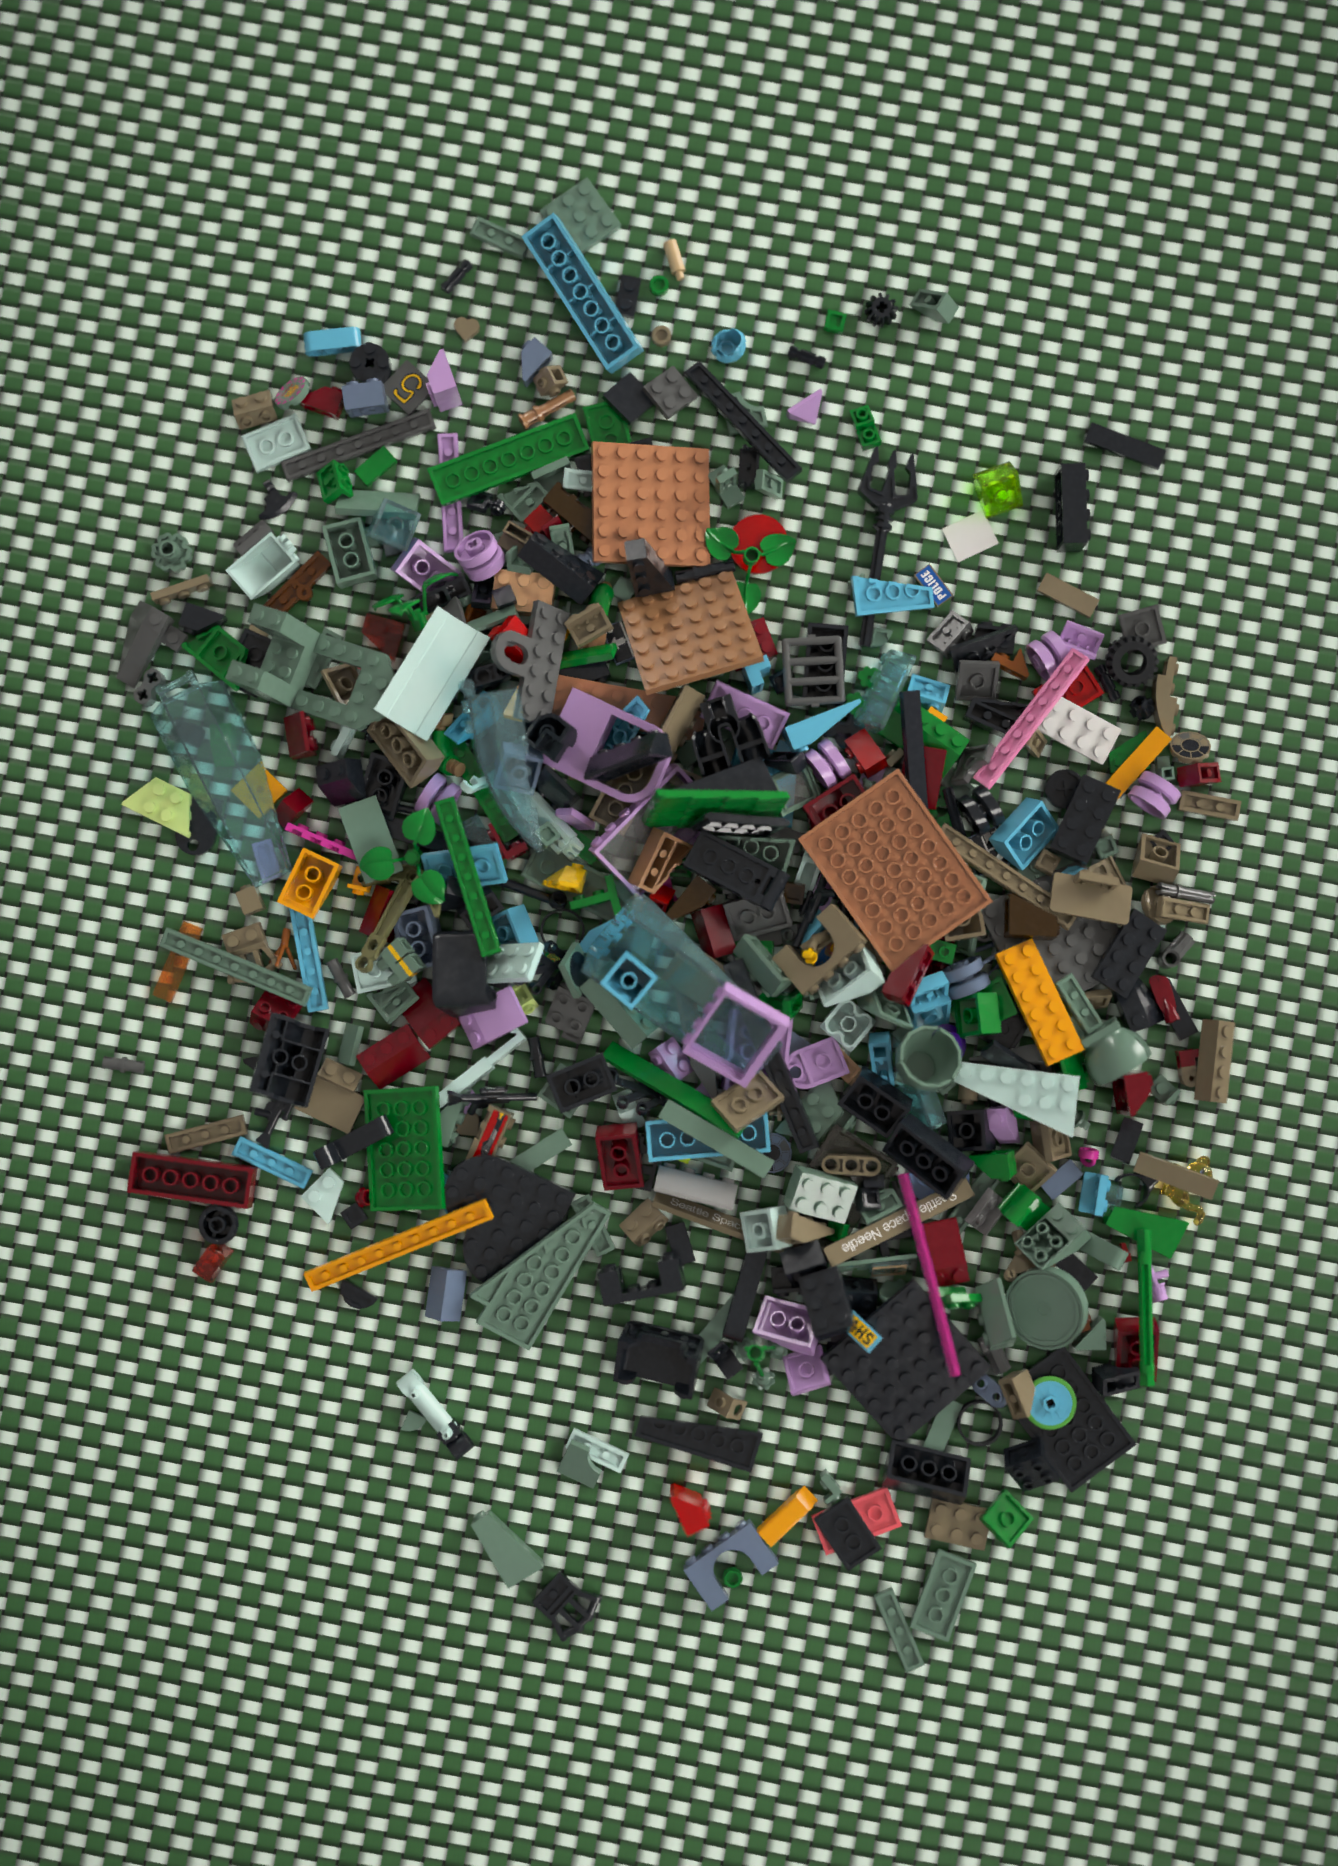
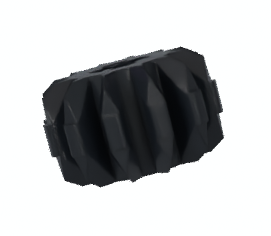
M880 292L878 293V298L872 295L871 301H866L865 306L867 308L864 310V314L868 315L867 322L873 320V327L877 323H880L881 328L884 327V323L890 326L892 320H895L897 317L895 312L898 311V306L894 305L896 300H889V294L882 297Z

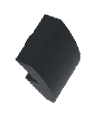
M1127 1117L1123 1118L1110 1158L1129 1165L1143 1123Z

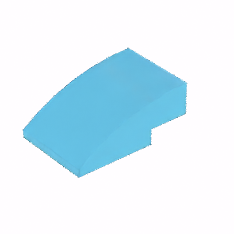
M943 971L923 977L910 1006H906L914 1027L913 1030L923 1025L938 1026L949 1024L952 1000L948 995L949 981Z

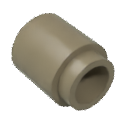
M959 1084L958 1100H961V1104L973 1105L974 1102H978L979 1093Z

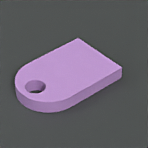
M833 1037L798 1049L790 1054L788 1059L789 1072L792 1067H799L801 1069V1076L799 1078H792L795 1086L800 1089H810L850 1073L840 1046Z

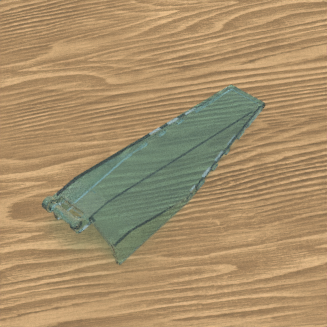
M193 670L187 671L186 675L163 686H156L155 690L161 702L150 716L187 789L255 888L291 872L292 866L278 822V815L267 782L262 757L229 686L224 681L199 683ZM191 682V687L169 698L167 697L166 693Z

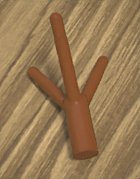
M283 928L281 944L274 953L277 956L275 966H279L284 950H286L293 970H297L288 946L291 929Z

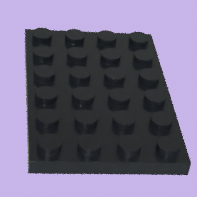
M1066 1347L1053 1350L1028 1369L1032 1381L1044 1376H1055L1066 1381L1075 1393L1077 1403L1075 1414L1065 1426L1059 1429L1046 1430L1035 1426L1028 1418L1017 1419L1031 1439L1038 1437L1043 1439L1045 1458L1071 1493L1137 1445ZM1052 1399L1046 1401L1048 1407L1054 1404Z

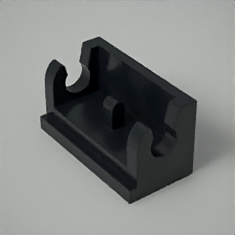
M747 444L742 445V448H740L738 488L755 489L754 479L756 477V470L759 469L760 455L753 447H747Z

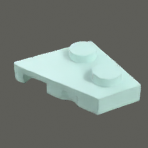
M330 1167L301 1198L329 1224L332 1221V1216L345 1181Z

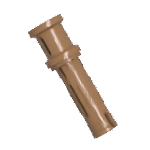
M568 389L540 406L534 405L526 413L518 414V419L522 427L527 431L531 425L543 422L544 417L576 401V397L573 391Z

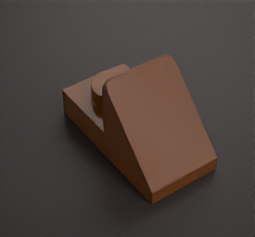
M1021 648L1017 651L1012 661L1004 653H995L990 661H999L1001 670L1022 681L1028 678L1029 672Z

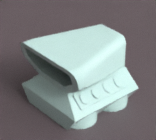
M847 1000L836 1004L819 1027L839 1042L848 1052H852L873 1027L876 1020L853 1001Z

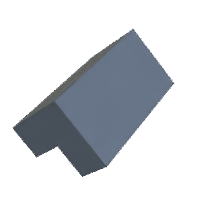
M432 1266L425 1317L438 1321H460L467 1276L466 1270Z

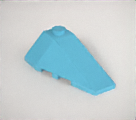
M857 699L785 727L781 734L791 752L808 750L809 745L857 707L861 700Z

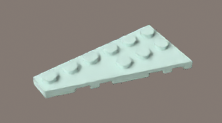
M961 1062V1069L954 1082L1073 1138L1080 1076Z

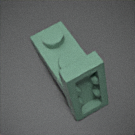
M722 465L708 474L709 481L727 510L745 499L736 484L737 472L734 467L728 470L725 465Z

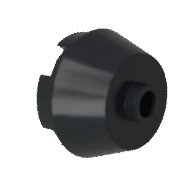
M214 1204L207 1207L201 1213L198 1227L206 1241L219 1245L225 1244L235 1237L239 1221L232 1208Z

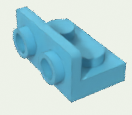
M912 674L907 691L920 690L921 707L928 711L932 706L942 713L950 685Z

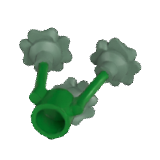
M746 1336L742 1343L736 1342L737 1345L733 1347L736 1351V1357L741 1358L744 1362L748 1359L752 1360L757 1369L752 1374V1385L756 1386L759 1391L763 1390V1388L769 1390L770 1386L775 1384V1379H773L775 1378V1373L771 1372L768 1367L763 1369L760 1366V1362L765 1357V1351L770 1353L771 1358L781 1360L783 1356L788 1355V1350L769 1340L767 1341L768 1346L763 1345L761 1347L755 1344V1340H750Z

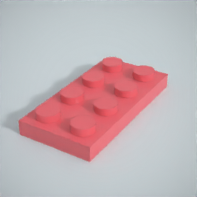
M882 1487L851 1499V1502L874 1537L902 1526L887 1487ZM820 1511L812 1514L811 1517L825 1554L829 1555L835 1551L814 1520V1517L823 1512Z

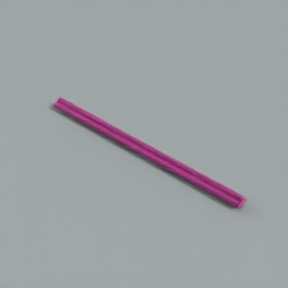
M909 1173L898 1175L900 1177L898 1178L899 1182H901L899 1184L902 1187L903 1197H905L903 1198L904 1202H906L905 1207H907V1212H909L907 1213L908 1217H910L909 1222H911L910 1225L913 1227L911 1229L914 1232L912 1233L913 1237H915L914 1242H917L915 1243L916 1247H918L916 1249L918 1250L917 1252H920L918 1253V1257H921L919 1260L922 1262L920 1265L924 1267L922 1272H925L923 1275L927 1277L924 1280L928 1282L926 1287H929L927 1292L929 1293L928 1295H931L929 1300H932L930 1303L934 1305L931 1306L932 1310H935L933 1315H936L934 1318L938 1320L935 1323H938L936 1324L937 1328H939L937 1330L939 1331L938 1333H941L939 1334L941 1336L939 1338H942L940 1341L944 1343L941 1346L945 1348L943 1349L945 1351L943 1352L944 1356H947L945 1361H948L946 1364L950 1366L947 1369H950L948 1370L951 1371L949 1374H952L949 1377H956L961 1375V1370H959V1362L956 1360L957 1355H954L956 1352L955 1347H953L954 1344L951 1342L953 1341L952 1337H950L951 1332H948L950 1327L947 1324V1319H945L947 1318L946 1314H944L945 1309H942L944 1304H941L943 1301H941V1293L938 1291L940 1290L939 1286H937L938 1281H935L937 1280L936 1276H934L936 1274L934 1273L935 1271H932L934 1266H931L933 1263L929 1261L932 1258H930L931 1255L928 1253L930 1251L927 1248V1240L924 1238L926 1236L923 1233L925 1232L924 1228H922L923 1225L920 1223L922 1222L921 1218H919L921 1216L919 1215L920 1213H917L919 1208H916L918 1205L915 1203L917 1202L916 1198H914L915 1193H912L914 1192L913 1188H911L913 1185L910 1183L911 1178H908L910 1177Z

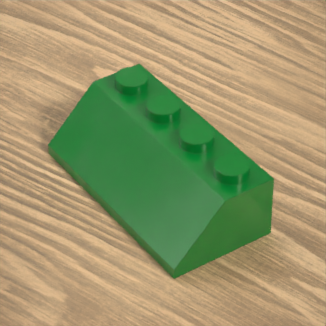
M899 700L877 734L903 750ZM921 707L924 746L947 750L942 776L944 778L970 740Z

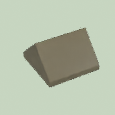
M345 663L321 670L320 672L335 701L347 705L359 676L355 667Z

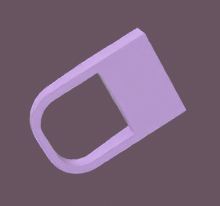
M572 688L560 717L577 730L576 742L573 748L568 746L558 763L553 762L544 754L543 763L624 802L638 803L650 798L660 786L671 758L658 762L649 784L636 794H626L602 781L584 780V773L590 757L598 755L597 752L603 749L617 717L648 732L652 730L663 731L657 726L579 689Z

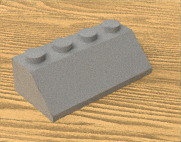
M664 1162V1165H659L653 1191L733 1211L738 1184L734 1183V1179L723 1177L722 1180L715 1179L714 1174L703 1172V1175L696 1174L695 1169L684 1167L683 1170L676 1169L675 1164Z

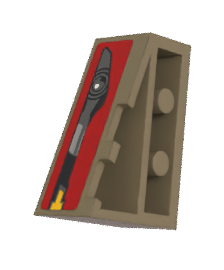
M490 1104L466 1159L480 1154L497 1156L498 1148L502 1149L507 1140L504 1137L507 1129L511 1131L516 1119H513L514 1113L495 1104Z

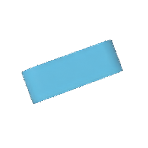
M358 327L308 331L303 334L305 355L307 356L351 353L362 345L361 332Z

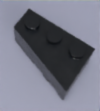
M973 698L962 720L1003 738L1029 704Z

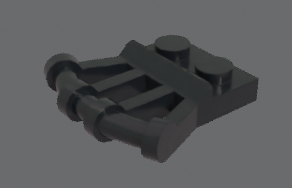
M559 1571L534 1598L532 1604L552 1621L560 1640L564 1642L568 1637L582 1632L588 1621L591 1622L595 1618L594 1614L598 1603L602 1601V1596L580 1589ZM578 1595L591 1600L588 1609H585L573 1597ZM567 1603H570L583 1615L579 1620H576L564 1609ZM559 1613L572 1626L563 1630L556 1617Z

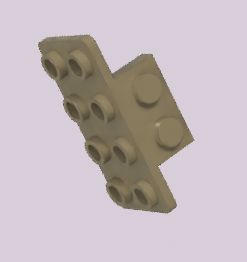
M1082 869L1075 875L1056 872L1052 880L1049 910L1055 913L1126 925L1129 922L1133 889L1129 885L1119 884L1120 878L1113 877L1111 873L1096 874L1090 869Z

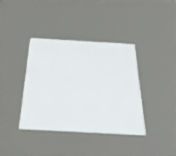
M983 510L942 529L957 562L999 544Z

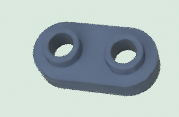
M984 1374L972 1385L974 1391L993 1407L1003 1408L1007 1405L1000 1385L989 1375ZM981 1380L985 1383L982 1388L979 1386ZM997 1393L1000 1395V1399L998 1401H996L994 1398L995 1394Z

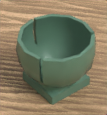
M1116 1016L1103 1022L1104 1025L1091 1034L1080 1036L1081 1042L1086 1048L1085 1068L1096 1086L1105 1085L1127 1074L1141 1065L1152 1054L1144 1039L1138 1033L1121 1027Z
M924 1025L906 1033L896 1049L895 1067L897 1071L894 1080L909 1085L916 1091H926L929 1093L949 1086L961 1069V1049L954 1036L941 1027L938 1029V1026Z

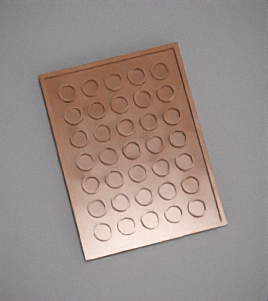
M899 769L890 773L798 838L891 972L924 944L930 946L993 902Z

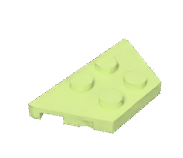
M157 777L121 804L187 838L191 836L189 827L192 795Z

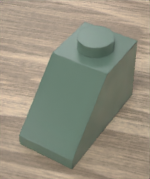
M921 288L910 303L913 309L933 321L946 324L950 323L959 308L948 293Z

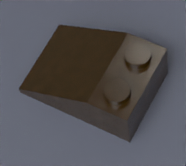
M697 875L659 922L662 927L667 926L703 909L705 905L710 907L717 897L715 895L716 889Z

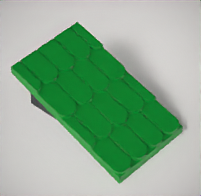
M760 756L672 790L656 789L641 820L649 828L668 826L688 828L690 823L708 812L777 818L790 799L787 791H778Z

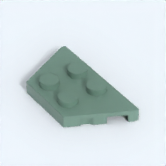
M831 1081L810 1088L801 1099L818 1142L821 1141L844 1113L843 1108L838 1105L839 1100ZM784 1119L775 1131L780 1135L792 1136L787 1121Z

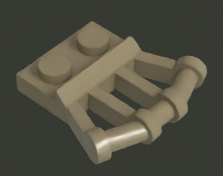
M261 922L222 935L227 952L248 960L246 955L253 953L256 964L264 967L259 951L263 950L272 961L265 968L274 971L276 968L279 969L283 966L281 961L278 967L275 966L277 956L268 946ZM230 975L227 976L228 984L246 983Z

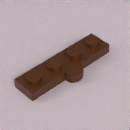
M317 550L263 606L287 613L299 600L304 602L311 600L313 597L311 588L332 567V564Z

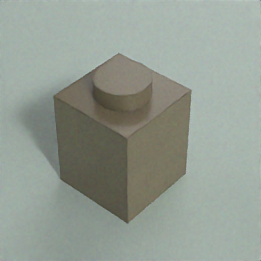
M247 884L240 887V891L235 893L245 916H250L267 909L257 886Z

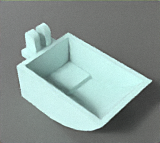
M270 532L225 571L250 600H253L276 588L301 566L297 562L300 560L299 557L294 553L297 549L284 534L275 537Z

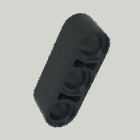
M495 663L471 669L466 679L470 680L469 685L465 688L460 687L459 691L467 694L507 682L512 678V675L508 673L504 676L499 675V668ZM482 673L489 674V678L485 682L479 681V676Z

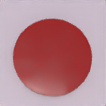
M762 514L750 515L739 521L733 528L739 538L738 547L734 550H746L748 547H756L763 553L760 548V542L764 537L770 534L787 535L784 527L770 516ZM731 553L734 563L740 569L747 572L748 565L743 562V555ZM760 556L758 562L752 566L750 574H764L774 571L778 567L768 564L765 556Z

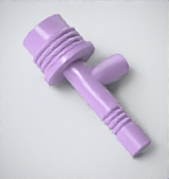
M1153 1266L1152 1303L1168 1299L1165 1282L1159 1284L1158 1280L1168 1277L1169 1274L1166 1269L1154 1272Z

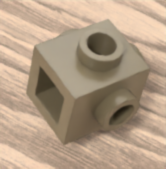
M560 365L543 367L533 378L540 396L554 397L569 383Z

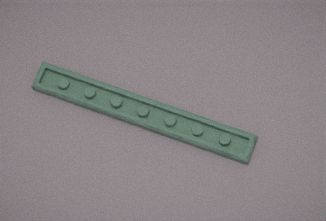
M166 927L159 944L160 947L306 1007L313 987L169 927Z

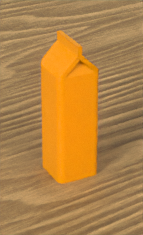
M804 1485L795 1491L757 1528V1533L772 1547L812 1509L818 1499Z

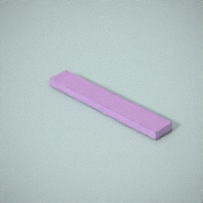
M437 434L439 464L459 457L458 434ZM462 500L444 507L441 506L445 553L454 552L458 543L464 538Z

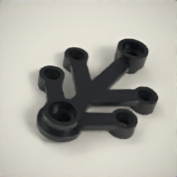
M552 940L544 944V949L549 954H555L561 960L553 962L544 954L541 955L539 961L542 965L537 966L534 975H542L537 982H531L528 986V990L533 995H539L545 983L549 989L557 990L560 982L563 980L560 970L555 977H550L555 970L559 969L558 965L566 954ZM513 982V983H514L515 985H517V986H520V985L524 984L525 982Z
M609 1068L615 1085L635 1091L626 1096H619L616 1102L618 1108L626 1109L629 1103L647 1096L655 1099L646 1103L639 1102L636 1106V1113L638 1115L644 1116L652 1108L660 1105L665 1106L668 1101L664 1098L665 1096L638 1080V1083L623 1079L619 1077L615 1069Z

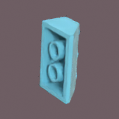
M1026 797L1005 822L990 836L989 841L998 854L1023 871L1055 836L1059 826L1042 800Z
M524 904L508 908L492 917L500 944L539 942Z

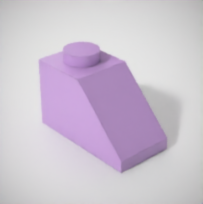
M1004 1105L991 1106L986 1109L989 1129L1000 1144L1019 1143L1017 1119L1013 1116L1012 1109Z

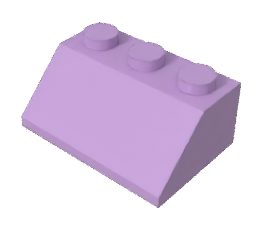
M440 349L427 374L429 382L425 384L434 407L438 406L440 412L463 404L444 349Z

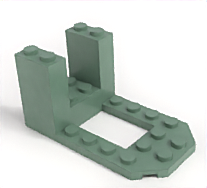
M254 603L247 622L272 636V640L260 669L232 660L225 677L226 680L264 700L297 711H304L309 715L357 731H362L372 722H378L384 718L374 708L396 674L393 671L392 662L388 655L321 634L286 612ZM317 654L361 668L347 705L303 691Z

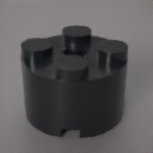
M366 342L353 351L349 364L358 383H366L367 379L377 378L378 381L381 380L384 384L392 376L391 361L387 352L381 346L372 342Z

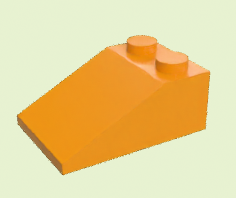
M303 847L277 902L314 919L335 885L343 866Z

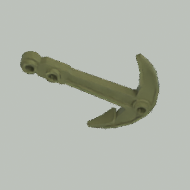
M402 864L404 871L391 875L386 880H377L369 884H365L364 881L362 882L363 887L390 885L391 881L398 882L399 884L374 932L370 934L362 948L361 956L355 961V967L360 972L368 973L373 969V961L377 960L383 951L389 934L412 898L411 883L414 877H416L415 879L419 878L416 866ZM429 904L434 917L439 918L441 904Z

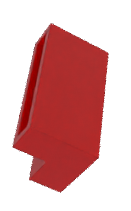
M516 615L508 616L502 625L493 627L487 636L490 637L491 641H493L496 635L505 631H515L527 636L528 629ZM515 645L505 647L504 653L506 657L510 658L514 663L521 664L523 652L520 647Z

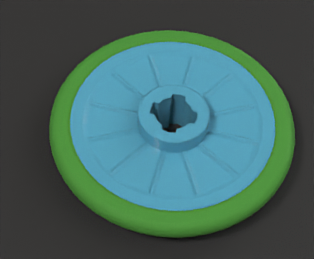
M1044 1376L1033 1381L1035 1393L1031 1414L1028 1419L1035 1426L1046 1430L1059 1429L1065 1426L1073 1418L1076 1411V1396L1072 1387L1063 1379L1055 1376ZM1052 1399L1054 1404L1048 1407L1046 1401Z

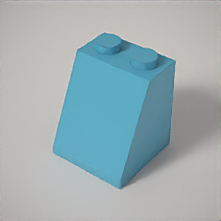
M625 950L600 984L632 1010L658 979V975L629 951Z

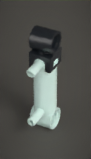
M411 1369L396 1382L401 1392L415 1404L435 1429L438 1438L447 1446L450 1453L459 1460L475 1447L471 1438L462 1430L463 1428L455 1418L452 1419L414 1369Z

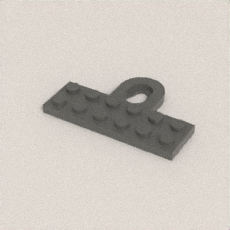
M540 600L533 602L527 636L515 631H505L496 635L491 644V656L495 665L501 671L520 678L513 717L530 724L537 716L540 717L546 713H552L567 631L564 622L568 620L570 614ZM515 645L520 647L523 652L521 664L514 663L510 658L506 657L504 653L506 646L512 647Z

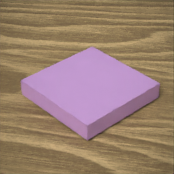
M817 1345L814 1356L798 1352L783 1356L792 1396L831 1385L827 1366L820 1359V1356L824 1354L821 1345Z

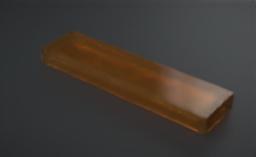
M183 921L179 932L199 940L203 928ZM170 951L152 995L168 1002H173L190 959Z

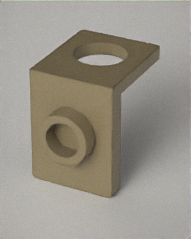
M714 1388L707 1406L726 1418L740 1420L748 1402L733 1398L722 1390ZM740 1404L739 1411L734 1414L736 1406Z

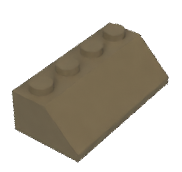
M686 684L682 685L660 726L664 733H668L673 753L669 764L674 763L678 755L675 753L678 746L682 747L687 739V736H685L687 729L693 728L697 720L694 717L697 711L701 712L699 704L706 702L704 700L705 695Z
M386 717L378 722H372L367 729V732L410 788H414L435 773L445 758L431 738L425 741Z
M1202 1019L1194 1100L1227 1103L1235 1022Z

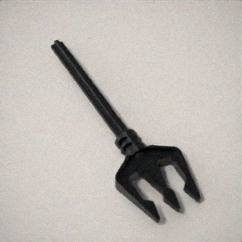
M876 446L873 449L857 492L875 509V513L878 515L874 517L877 523H874L872 527L876 533L869 578L880 580L887 533L892 531V525L889 523L893 522V518L890 516H893L896 511L914 504L917 501L918 495L914 454L909 455L905 470L909 474L907 494H896L894 470L897 467V457L895 450L892 451L887 462L888 472L881 491L870 487L872 468L879 463V451ZM875 615L863 616L858 646L870 647Z

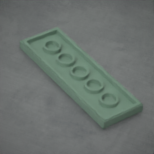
M539 842L520 875L551 892H563L567 900L571 902L573 897L581 894L545 887L542 885V882L567 865L572 866V863L584 865L583 869L587 870L582 894L585 895V898L593 896L592 892L604 889V892H608L605 874L576 859L571 861L563 852L557 854L551 847L544 850ZM614 880L622 913L624 914L633 909L635 913L632 917H634L642 902L635 899L620 882ZM611 901L583 908L606 921L618 917L614 915ZM624 926L623 930L627 931L628 928Z

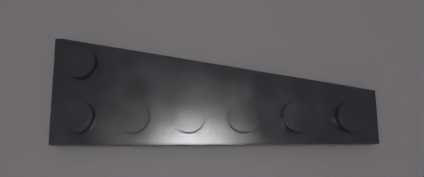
M644 1415L640 1416L635 1432L636 1437L750 1473L752 1472L763 1432Z

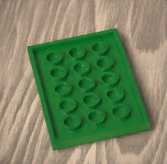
M439 1086L363 1090L365 1124L386 1114L394 1130V1133L367 1147L370 1211L446 1208Z

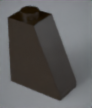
M1009 894L1004 898V938H1032L1033 940L1048 941L1057 938V935L1060 933V924L1057 923L1055 915L1014 894Z

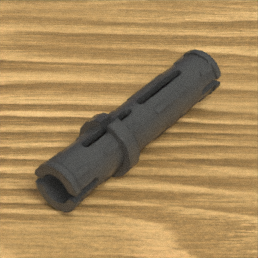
M1158 882L1156 888L1160 890H1155L1157 895L1211 905L1215 902V898L1210 897H1216L1214 892L1182 887L1181 884L1170 885Z

